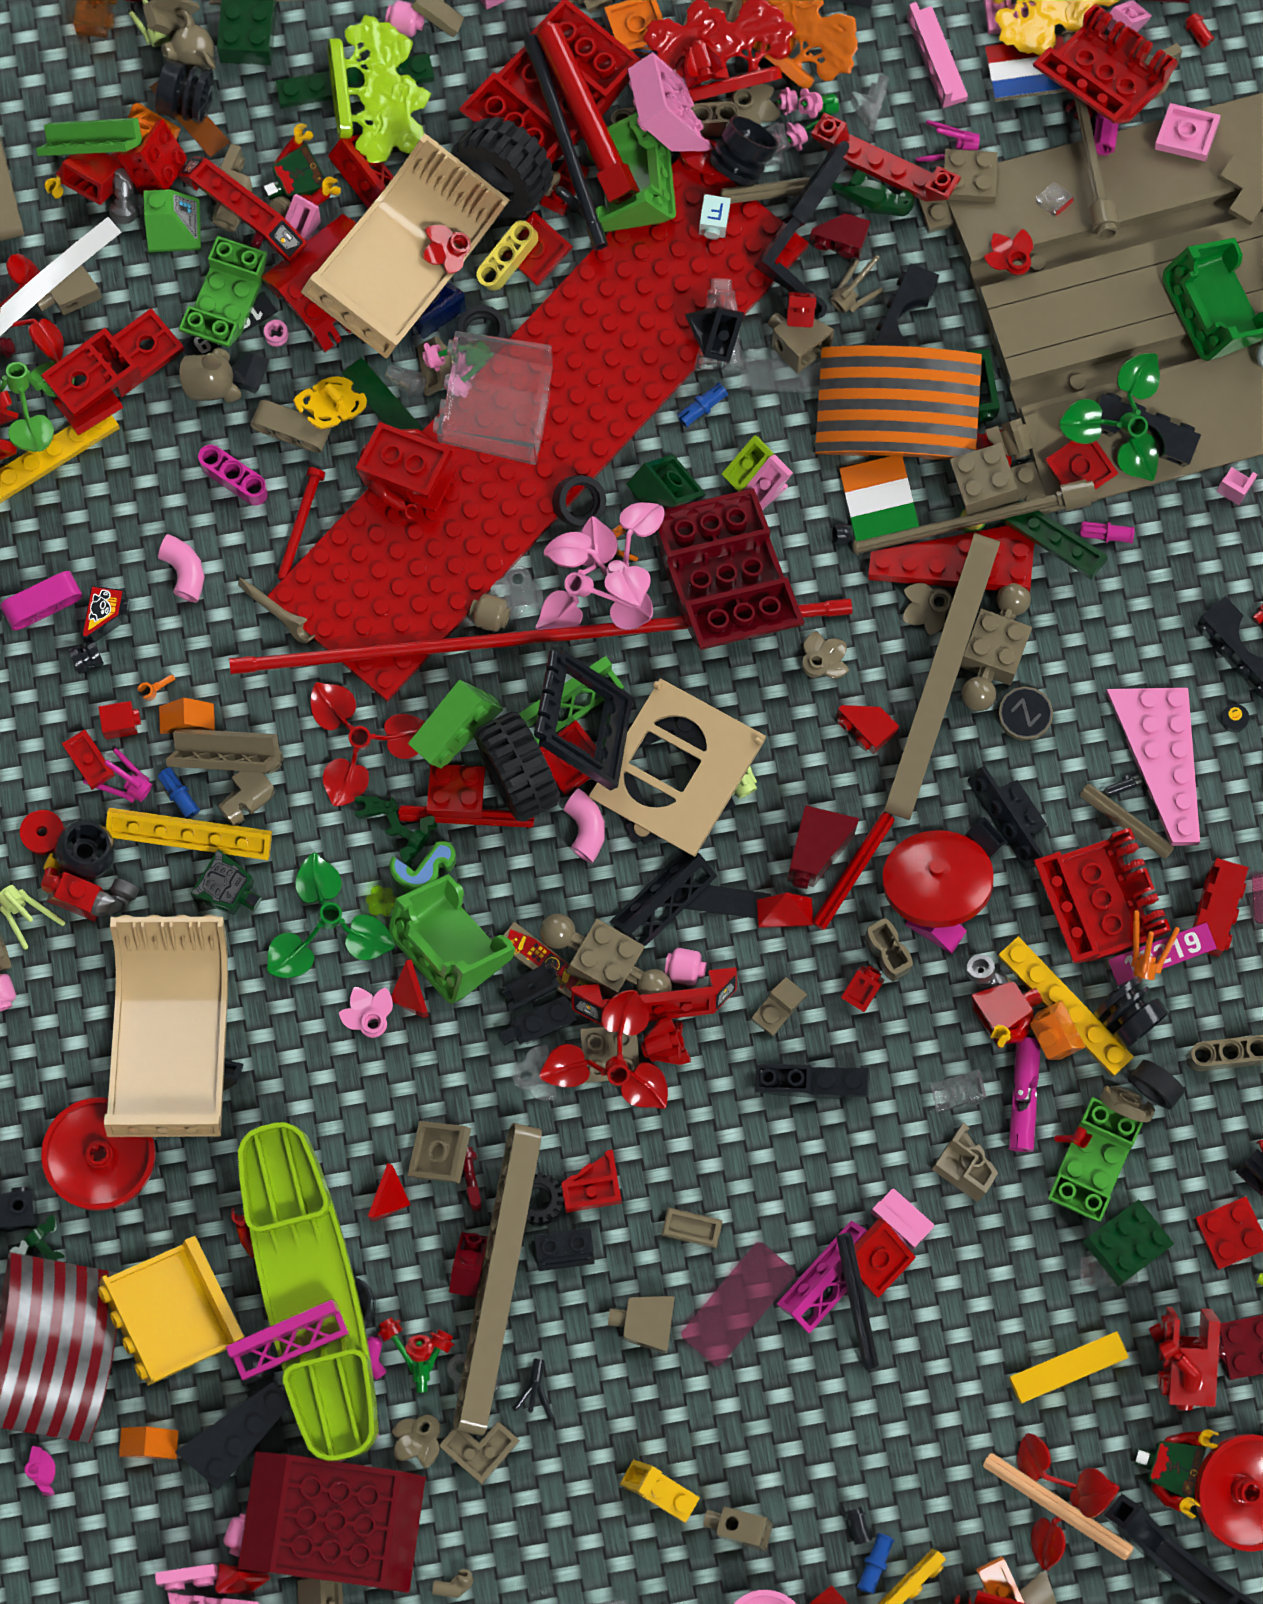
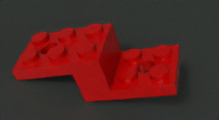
M150 308L114 336L106 328H103L41 374V377L74 418H76L113 389L121 397L125 396L185 351V349L159 316ZM150 339L154 342V346L149 350H143L140 348L142 341ZM77 375H83L87 380L84 385L75 386L72 384L73 378Z

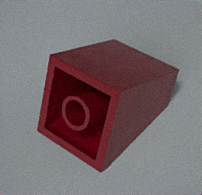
M805 805L787 881L792 882L793 886L807 889L808 886L814 887L854 838L859 818Z

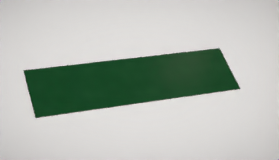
M362 357L341 373L345 378L353 382L352 387L359 394H365L367 404L384 424L400 430H424Z

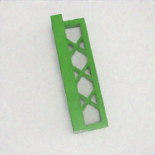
M138 118L54 122L44 125L47 144L36 148L37 156L124 152L141 145L143 142Z
M606 656L590 666L591 669L603 677L608 675L613 684L624 690L623 684L612 671V664ZM574 678L565 682L560 708L570 709L566 720L557 722L555 734H558L572 722L579 720L603 704L604 698L600 696L595 700V695L598 694ZM578 694H592L591 703L587 706L574 705L575 697ZM540 700L519 713L528 727L536 723Z

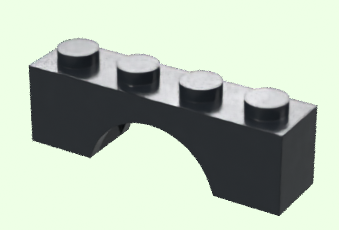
M911 263L907 272L902 270L896 285L900 286L897 294H891L886 308L890 309L887 317L881 316L876 328L877 331H880L877 339L872 338L869 345L909 347V342L902 336L899 330L898 321L903 314L911 309L928 307L940 275Z
M1107 392L1106 395L1102 394L1096 399V403L1102 409L1101 419L1120 421L1124 414L1133 412L1129 404L1121 402L1122 398L1113 393ZM1135 403L1141 411L1140 416L1144 417L1148 422L1147 430L1155 437L1158 443L1159 457L1182 467L1189 465L1201 434L1196 433L1195 428L1191 425L1180 423L1179 426L1170 422V417L1161 413L1150 414L1146 412V407ZM1100 424L1101 433L1109 437L1115 435L1120 430L1116 426Z
M1224 596L1201 616L1197 623L1200 626L1199 630L1205 638L1213 640L1218 646L1219 653L1236 665L1235 668L1239 675L1244 679L1248 678L1254 685L1256 693L1263 698V658L1252 654L1242 644L1239 626L1244 615Z

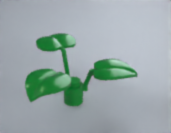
M1155 353L1139 354L1130 358L1121 366L1117 375V385L1121 390L1128 392L1127 399L1133 412L1124 414L1120 421L1101 419L1102 409L1098 403L1091 399L1075 401L1059 420V427L1062 433L1070 440L1081 444H1089L1100 438V424L1119 427L1124 433L1129 435V442L1123 443L1117 452L1116 459L1119 468L1125 474L1149 481L1154 480L1157 472L1158 448L1154 438L1146 433L1148 422L1144 417L1140 416L1141 411L1137 408L1132 396L1143 400L1151 397L1157 391L1160 383L1158 355Z
M315 852L308 856L301 865L296 877L295 887L299 898L303 902L314 903L319 901V904L322 906L318 914L319 923L303 943L300 937L293 933H283L274 938L268 949L267 971L275 977L294 978L305 974L311 968L315 958L313 952L306 946L310 944L322 927L333 929L338 924L341 925L343 930L349 933L345 939V947L349 954L358 960L368 961L393 950L395 947L394 939L391 937L389 930L375 917L364 914L357 915L353 918L351 928H349L345 923V919L341 918L342 910L340 906L334 902L324 901L332 900L338 895L342 881L338 871Z

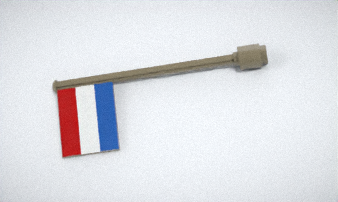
M1066 30L1060 36H1056V43L1053 49L1058 51L1074 35V32ZM1014 44L985 47L995 102L1067 91L1033 67V63L1040 55L1034 52L1029 54L1020 52ZM1074 96L1095 198L1094 203L1089 207L1093 232L1097 234L1099 239L1107 240L1118 234L1120 225L1115 202L1108 200L1105 195L1087 104Z

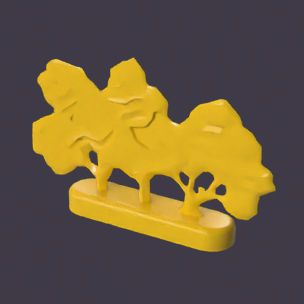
M993 0V2H994L995 4H1001L1002 2L1005 1V0ZM1017 0L1014 9L1003 8L996 12L995 21L1001 28L999 40L1003 41L1006 45L1014 44L1020 52L1027 54L1034 52L1041 56L1049 47L1054 48L1055 25L1062 24L1066 30L1077 32L1083 25L1084 13L1092 5L1097 4L1110 7L1120 0ZM1029 1L1035 2L1036 5H1035V6H1031V5L1029 4ZM1023 2L1026 3L1029 9V15L1026 18L1022 17L1021 8L1024 7ZM1015 11L1018 12L1017 19L1013 16V13Z

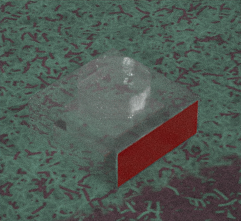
M1055 181L1036 197V204L1055 218L1074 202V196Z

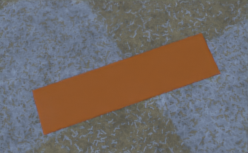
M158 81L149 87L155 95ZM181 108L175 117L209 157L230 143L228 138L208 116H206L202 124L194 123L192 118L189 121H184Z

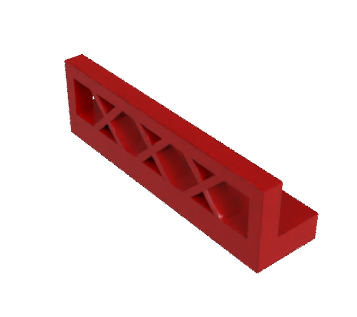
M361 134L352 136L350 139L340 138L328 157L369 209L384 191L385 185L388 186L394 176L383 162L369 163L367 156L362 155L355 148L354 145ZM369 165L375 167L377 171L373 170Z

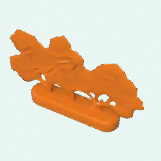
M767 0L769 5H774L783 11L785 21L793 23L794 28L797 30L793 37L799 42L800 53L794 58L787 56V58L782 60L774 59L767 54L764 56L775 66H779L781 71L797 85L808 90L814 83V78L802 68V62L816 63L817 73L823 81H833L839 73H851V69L854 66L852 56L858 50V40L855 36L857 30L856 21L853 16L837 13L828 17H821L818 10L824 4L823 0ZM757 41L753 47L760 52L762 43ZM804 41H806L808 44V46L805 49L803 48ZM769 44L766 45L765 52L770 50ZM813 47H820L822 50L820 54L815 56L811 53L806 55V52ZM824 57L825 60L820 63L817 61L818 58Z

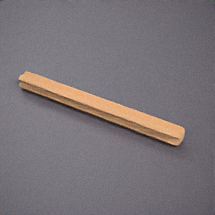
M994 1453L989 1454L983 1464L985 1469L1123 1560L1129 1558L1134 1548L1133 1545L1094 1519L1085 1517L1080 1510Z

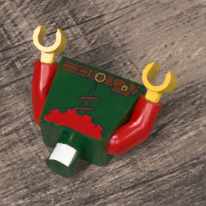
M297 124L295 126L294 136L283 148L272 166L275 181L263 186L269 200L283 195L291 202L293 196L297 194L319 206L330 197V194L339 195L341 193V188L337 186L332 187L334 183L338 182V179L333 177L325 178L307 143L303 145V140L308 141L313 137L312 131H306L303 135V130L307 127L306 124Z
M1209 1429L1202 1432H1183L1167 1436L1164 1441L1159 1442L1156 1453L1139 1448L1135 1462L1136 1466L1151 1470L1148 1483L1151 1484V1491L1166 1507L1183 1512L1191 1519H1194L1196 1516L1189 1512L1190 1508L1194 1505L1200 1507V1504L1192 1497L1197 1474L1206 1448L1201 1446L1211 1449L1218 1447L1216 1444L1209 1443L1211 1436H1219V1434Z

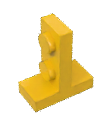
M633 1459L619 1485L637 1493L686 1523L700 1497L661 1474L662 1471L654 1466Z

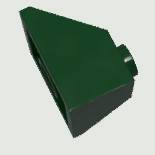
M674 454L644 463L626 483L633 496L641 503H656L660 506L676 507L701 499L706 495Z

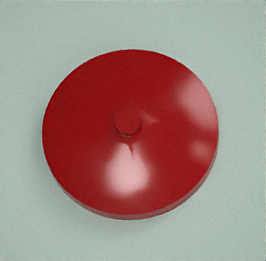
M926 831L903 840L889 854L883 869V889L890 906L906 920L925 927H951L970 920L986 906L993 891L994 873L987 853L972 839L951 831Z
M105 1097L88 1098L78 1101L58 1114L45 1134L41 1152L43 1170L54 1191L71 1205L91 1211L114 1209L135 1198L148 1183L156 1160L154 1137H107L104 1120L105 1114L108 1111V1098Z
M1240 1434L1227 1438L1217 1444L1218 1447L1212 1449L1203 1460L1195 1483V1501L1200 1504V1507L1196 1505V1508L1206 1530L1220 1543L1242 1551L1263 1550V1436Z

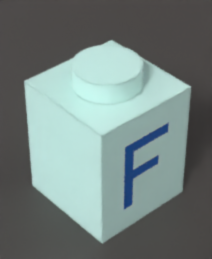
M704 195L699 234L710 239L725 238L731 198Z

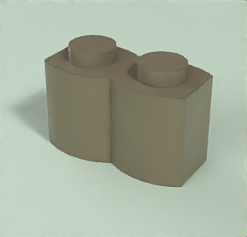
M884 918L869 926L865 934L866 943L870 951L879 958V964L884 975L889 980L895 981L910 973L913 966L912 957L908 949L899 942L898 933L893 924Z

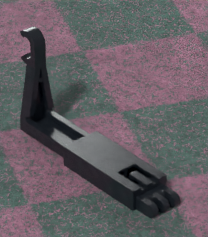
M842 141L831 148L781 219L783 222L782 226L754 265L759 271L789 292L814 293L780 262L776 264L775 260L795 231L806 224L847 165V162L842 159L850 147L847 141ZM815 294L816 306L819 308L815 319L818 320L825 316L827 304Z

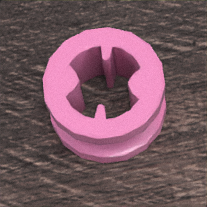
M271 320L264 327L265 339L269 345L279 347L287 342L289 335L284 322ZM281 329V336L275 335L272 337L271 330L278 331Z

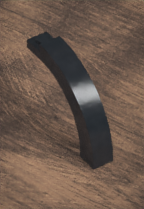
M1121 1493L1105 1513L1104 1517L1135 1549L1201 1604H1257L1200 1563L1172 1539L1148 1515L1142 1506Z

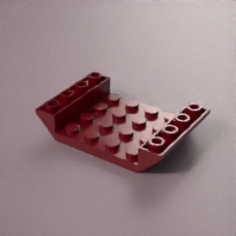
M255 1452L237 1569L410 1593L426 1477L384 1468L287 1454Z

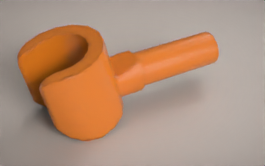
M171 674L152 685L147 682L141 683L137 690L142 692L150 688V693L144 696L143 699L151 701L156 697L158 690L176 679Z

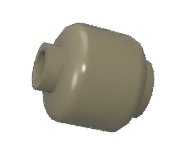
M483 594L479 601L473 600L469 615L474 616L473 624L476 627L491 632H498L501 628H506L511 608L508 607L505 599L490 594Z

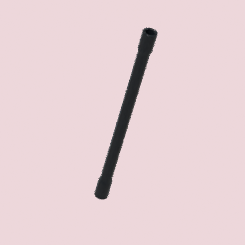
M536 34L528 35L523 41L529 59L533 64L580 204L592 248L595 251L602 250L608 246V242L593 205L545 62L544 52Z

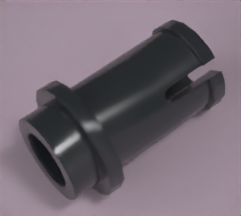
M862 1507L846 1511L847 1517L844 1518L845 1521L848 1520L854 1546L872 1541L864 1516L867 1513L863 1512Z

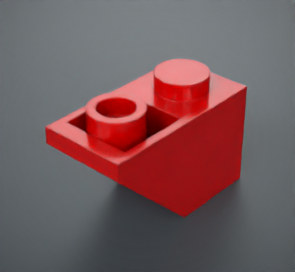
M841 705L837 711L838 724L846 732L850 730L857 737L855 739L857 744L864 751L869 750L873 755L890 741L899 729V725L881 707Z

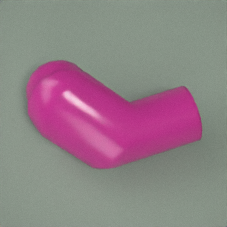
M371 1336L367 1338L373 1377L377 1380L387 1370L379 1361L382 1340L378 1336Z

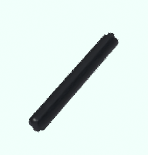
M844 1233L837 1236V1243L862 1363L866 1370L875 1369L879 1366L853 1237L850 1233Z

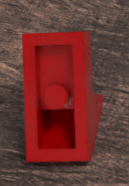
M788 292V326L813 327L814 310L816 309L815 293Z

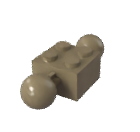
M1011 583L999 589L996 596L997 605L1001 610L999 615L984 609L980 610L964 653L960 668L977 673L976 677L966 681L961 691L963 703L973 711H984L993 705L996 699V689L992 680L1011 686L1032 627L1014 620L1016 616L1023 614L1029 608L1031 595L1026 588L1017 583Z
M556 913L549 915L542 922L540 935L547 946L553 949H562L568 946L577 952L566 973L587 985L599 984L601 994L611 999L618 994L625 981L635 985L639 995L663 993L672 990L671 980L665 972L658 969H650L644 972L635 967L645 948L644 945L599 919H596L586 938L575 932L573 921L564 914Z

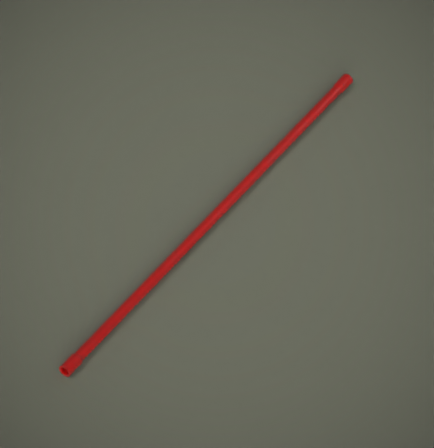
M850 598L798 605L803 618L852 615V602ZM682 616L650 619L649 622L631 630L619 628L614 623L262 657L229 658L232 675L269 669L687 629Z

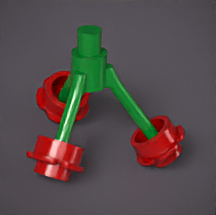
M392 1317L378 1325L380 1331L377 1333V1336L380 1335L384 1342L389 1339L393 1340L411 1373H413V1381L416 1382V1392H427V1381L430 1380V1372L440 1350L449 1353L451 1347L455 1346L451 1342L453 1336L438 1329L436 1334L430 1332L431 1338L425 1335L410 1337L407 1341L408 1345L404 1347L397 1334L403 1331L399 1324L401 1320L394 1321Z

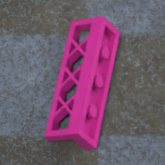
M850 1221L838 1235L850 1233L855 1245L867 1230ZM837 1237L777 1303L782 1311L793 1317L809 1334L847 1292L845 1278H841L843 1267ZM828 1286H833V1291L829 1298L823 1299V1291ZM809 1307H814L813 1316L806 1322L801 1316Z
M330 1300L226 1346L229 1356L234 1359L242 1380H246L348 1335L349 1331L337 1302ZM335 1315L340 1331L331 1335L321 1332L320 1329L324 1320ZM318 1323L316 1329L309 1327ZM305 1328L314 1332L310 1344L302 1347L293 1342L297 1332ZM318 1334L324 1336V1338L316 1341ZM291 1335L289 1341L282 1339L286 1336ZM279 1340L288 1344L283 1356L274 1358L267 1355L271 1343ZM265 1346L263 1353L257 1351V1349ZM292 1346L299 1348L295 1351L290 1352ZM250 1352L261 1355L257 1367L246 1372L241 1356ZM265 1358L272 1360L270 1362L263 1364Z

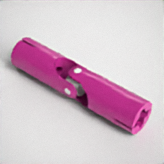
M1026 1037L1023 1042L1016 1043L1015 1088L1013 1090L1009 1150L1016 1152L1034 1151L1037 1106L1036 1087L1039 1079L1041 1046L1036 1038ZM1019 1101L1029 1104L1028 1107L1020 1111Z

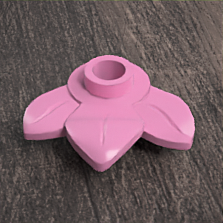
M354 987L350 997L351 1008L339 1012L342 1023L349 1029L361 1030L367 1037L376 1038L381 1036L387 1028L386 1017L393 1009L390 992L387 988H383L373 997L366 990ZM371 1020H376L379 1024L377 1028L371 1029L368 1027V1023Z

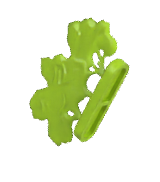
M364 15L360 24L349 25L345 30V38L348 43L355 47L353 55L349 59L344 57L341 39L329 38L327 41L338 139H350L353 134V122H358L363 127V132L356 141L355 148L362 155L367 156L369 163L387 161L394 146H397L402 152L411 154L419 140L423 137V126L411 117V113L418 109H424L431 93L423 87H417L416 81L409 75H399L396 71L399 64L408 58L413 41L405 34L399 33L397 28L389 22L379 23L374 16ZM358 43H363L364 46L358 49ZM366 49L369 50L370 56L366 60L358 62L357 59H361L359 54ZM366 64L368 69H362L360 65ZM356 67L361 70L365 79L364 85L361 88H348L346 69ZM357 94L365 106V110L357 115H352L349 95ZM365 120H372L373 125H367Z

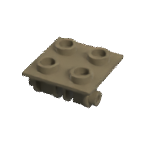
M603 1026L580 1028L584 1060L590 1059L605 1068L608 1059L617 1056V1032L607 1031ZM623 1033V1058L626 1060L629 1070L633 1072L639 1065L637 1035L630 1036ZM587 1065L590 1076L585 1083L609 1081L607 1075L602 1076L601 1072Z

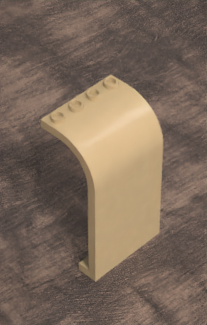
M424 134L388 186L318 271L314 272L301 293L387 359L455 274H447L443 264L432 265L424 260V250L432 243L426 235L425 229L432 225H444L452 232L466 234L470 239L471 248L464 257L465 261L507 205L509 199L481 178L480 175L463 164L457 157L440 146L435 140ZM454 243L455 247L460 249L459 245Z
M121 915L119 917H111L110 930L115 951L116 992L108 1111L105 1114L104 1120L107 1137L221 1136L228 1007V951L223 917L215 915H205L203 917H189L187 915H177L175 917H161L158 915L133 917Z

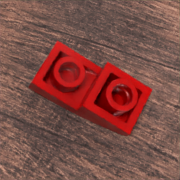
M564 161L557 171L561 177L557 186L565 187L571 194L576 196ZM580 164L586 179L590 169ZM554 188L549 196L545 195L542 198L540 205L564 216L569 205L556 194L557 192Z

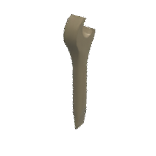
M239 578L238 586L279 618L298 642L306 644L315 637V634L311 636L303 629L304 623L307 621L306 618L284 610L256 587Z

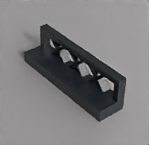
M682 851L609 922L614 929L635 941L637 939L632 933L640 925H646L645 934L637 941L646 946L717 875L700 853H697L694 857ZM702 867L706 875L699 882H693L694 873ZM679 887H685L684 897L679 901H673L674 892ZM660 906H666L664 916L660 920H654L655 911Z

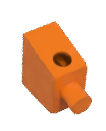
M1062 1000L1038 1011L1030 1025L1048 1060H1061L1086 1048Z

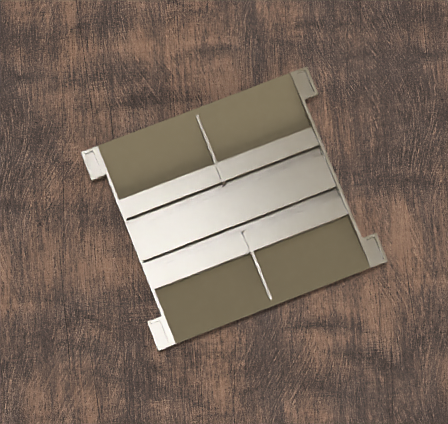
M1263 93L1199 109L1221 115L1206 162L1155 150V143L1164 119L1118 131L1115 152L1107 156L1098 155L1097 153L1105 195L1108 200L1115 202L1120 225L1118 234L1111 239H1099L1097 234L1093 232L1089 207L1094 203L1095 198L1083 140L997 163L995 203L962 200L925 202L917 198L928 233L954 227L1017 419L1021 418L1022 423L1025 424L1023 417L1037 413L1040 424L1034 448L1029 449L1032 462L1010 468L1021 500L1028 501L1053 495L1057 491H1061L1060 484L1043 461L1072 441L1062 433L1059 427L1060 418L1075 401L1091 399L1096 402L1098 396L1106 395L1107 392L1120 396L1122 398L1121 402L1130 405L1127 399L1128 392L1121 390L1117 385V375L1121 366L1127 360L1144 353H1155L1158 355L1160 383L1157 391L1147 399L1142 400L1132 396L1134 402L1146 407V412L1150 414L1161 413L1170 417V422L1179 426L1180 423L1193 426L1195 432L1201 434L1190 464L1182 467L1159 457L1158 443L1155 437L1147 430L1146 433L1154 438L1158 448L1157 472L1154 480L1149 481L1125 474L1117 464L1118 449L1123 443L1129 442V435L1121 429L1111 437L1101 433L1100 438L1096 441L1119 474L1095 490L1097 500L1263 455V368L1256 360L1257 349L1263 340L1214 360L1205 361L1201 359L1163 283L1164 269L1188 246L1235 238L1243 254L1241 265L1235 270L1236 276L1255 314L1263 312V208L1251 226L1231 215L1228 211L1240 194V191L1219 179L1233 155L1263 172ZM1073 198V203L1056 217V211ZM1024 229L1028 232L1033 241V250L1029 255L1031 266L1028 272L1023 275H1013L1007 270L993 269L986 263L984 256L993 252L991 248L993 233L1004 235L1013 240L1020 230ZM1019 261L1013 262L1014 265H1022ZM1055 506L1038 511L1048 514L1063 510L1065 507Z

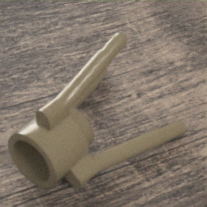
M878 255L866 265L849 286L845 287L859 264L858 259L854 260L837 289L831 294L830 302L838 311L843 314L848 310L854 313L858 307L883 292V289L879 288L857 302L855 300L858 295L854 288L879 260L880 257Z

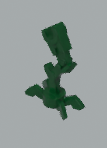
M355 797L356 804L366 805L364 810L355 811L356 818L364 819L366 817L387 814L391 828L385 830L386 835H399L409 841L407 847L400 849V855L404 864L411 868L413 864L411 859L416 857L425 846L430 836V830L435 831L438 827L435 817L428 816L420 819V830L417 829L413 832L399 823L396 814L398 805L394 798L391 797L390 801L380 800L379 797Z
M50 1215L46 1219L47 1224L39 1225L20 1242L19 1247L14 1246L9 1252L27 1255L29 1249L36 1247L46 1259L54 1261L64 1259L65 1256L62 1253L52 1251L43 1241L47 1233L56 1232L57 1218L54 1215Z

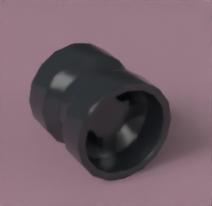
M93 639L86 642L80 649L74 647L68 650L79 675L87 672L88 667H99L104 664Z

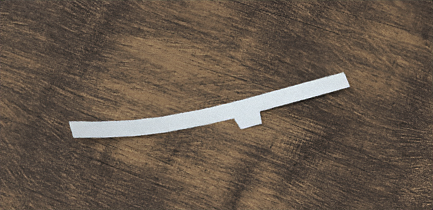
M109 217L51 262L0 308V336L62 280L122 233Z

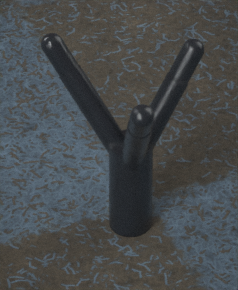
M533 1359L530 1383L513 1406V1410L517 1411L530 1394L528 1412L532 1413L538 1392L546 1415L551 1420L553 1419V1414L541 1385L544 1360Z

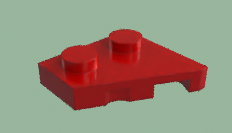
M613 1149L606 1151L600 1159L592 1164L589 1163L577 1175H572L561 1183L566 1213L622 1204Z

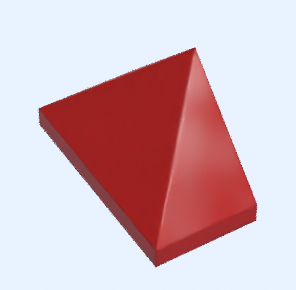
M783 893L758 899V928L813 926L812 898Z
M412 959L404 964L391 995L392 1001L398 1006L422 1018L429 1017Z
M387 1163L368 1214L369 1220L373 1222L411 1205L393 1165Z
M220 1563L215 1589L217 1593L250 1594L270 1580L271 1577L269 1573L240 1570L236 1566Z

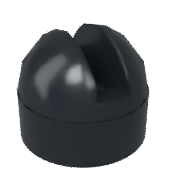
M843 523L833 524L832 539L834 545L849 543L853 537L852 528Z

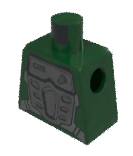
M220 850L216 851L191 892L194 901L232 915L236 914L241 905L255 911L262 899L261 896L251 891L254 884L253 877Z

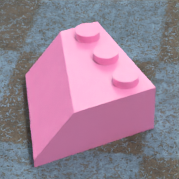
M653 52L628 68L630 76L629 86L634 94L633 104L638 112L637 122L643 131L650 132L671 151H709L712 149L709 140H705L700 133L704 129L701 120L690 109L694 106V103L683 78Z

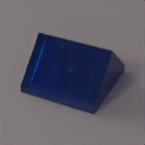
M447 282L413 325L423 339L466 310L465 294L463 291Z

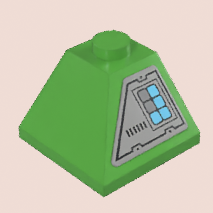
M173 190L144 191V217L148 252L201 250L200 200Z

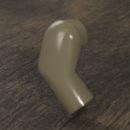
M462 1569L450 1582L434 1580L432 1595L459 1598L471 1588L473 1584L472 1573L467 1569Z

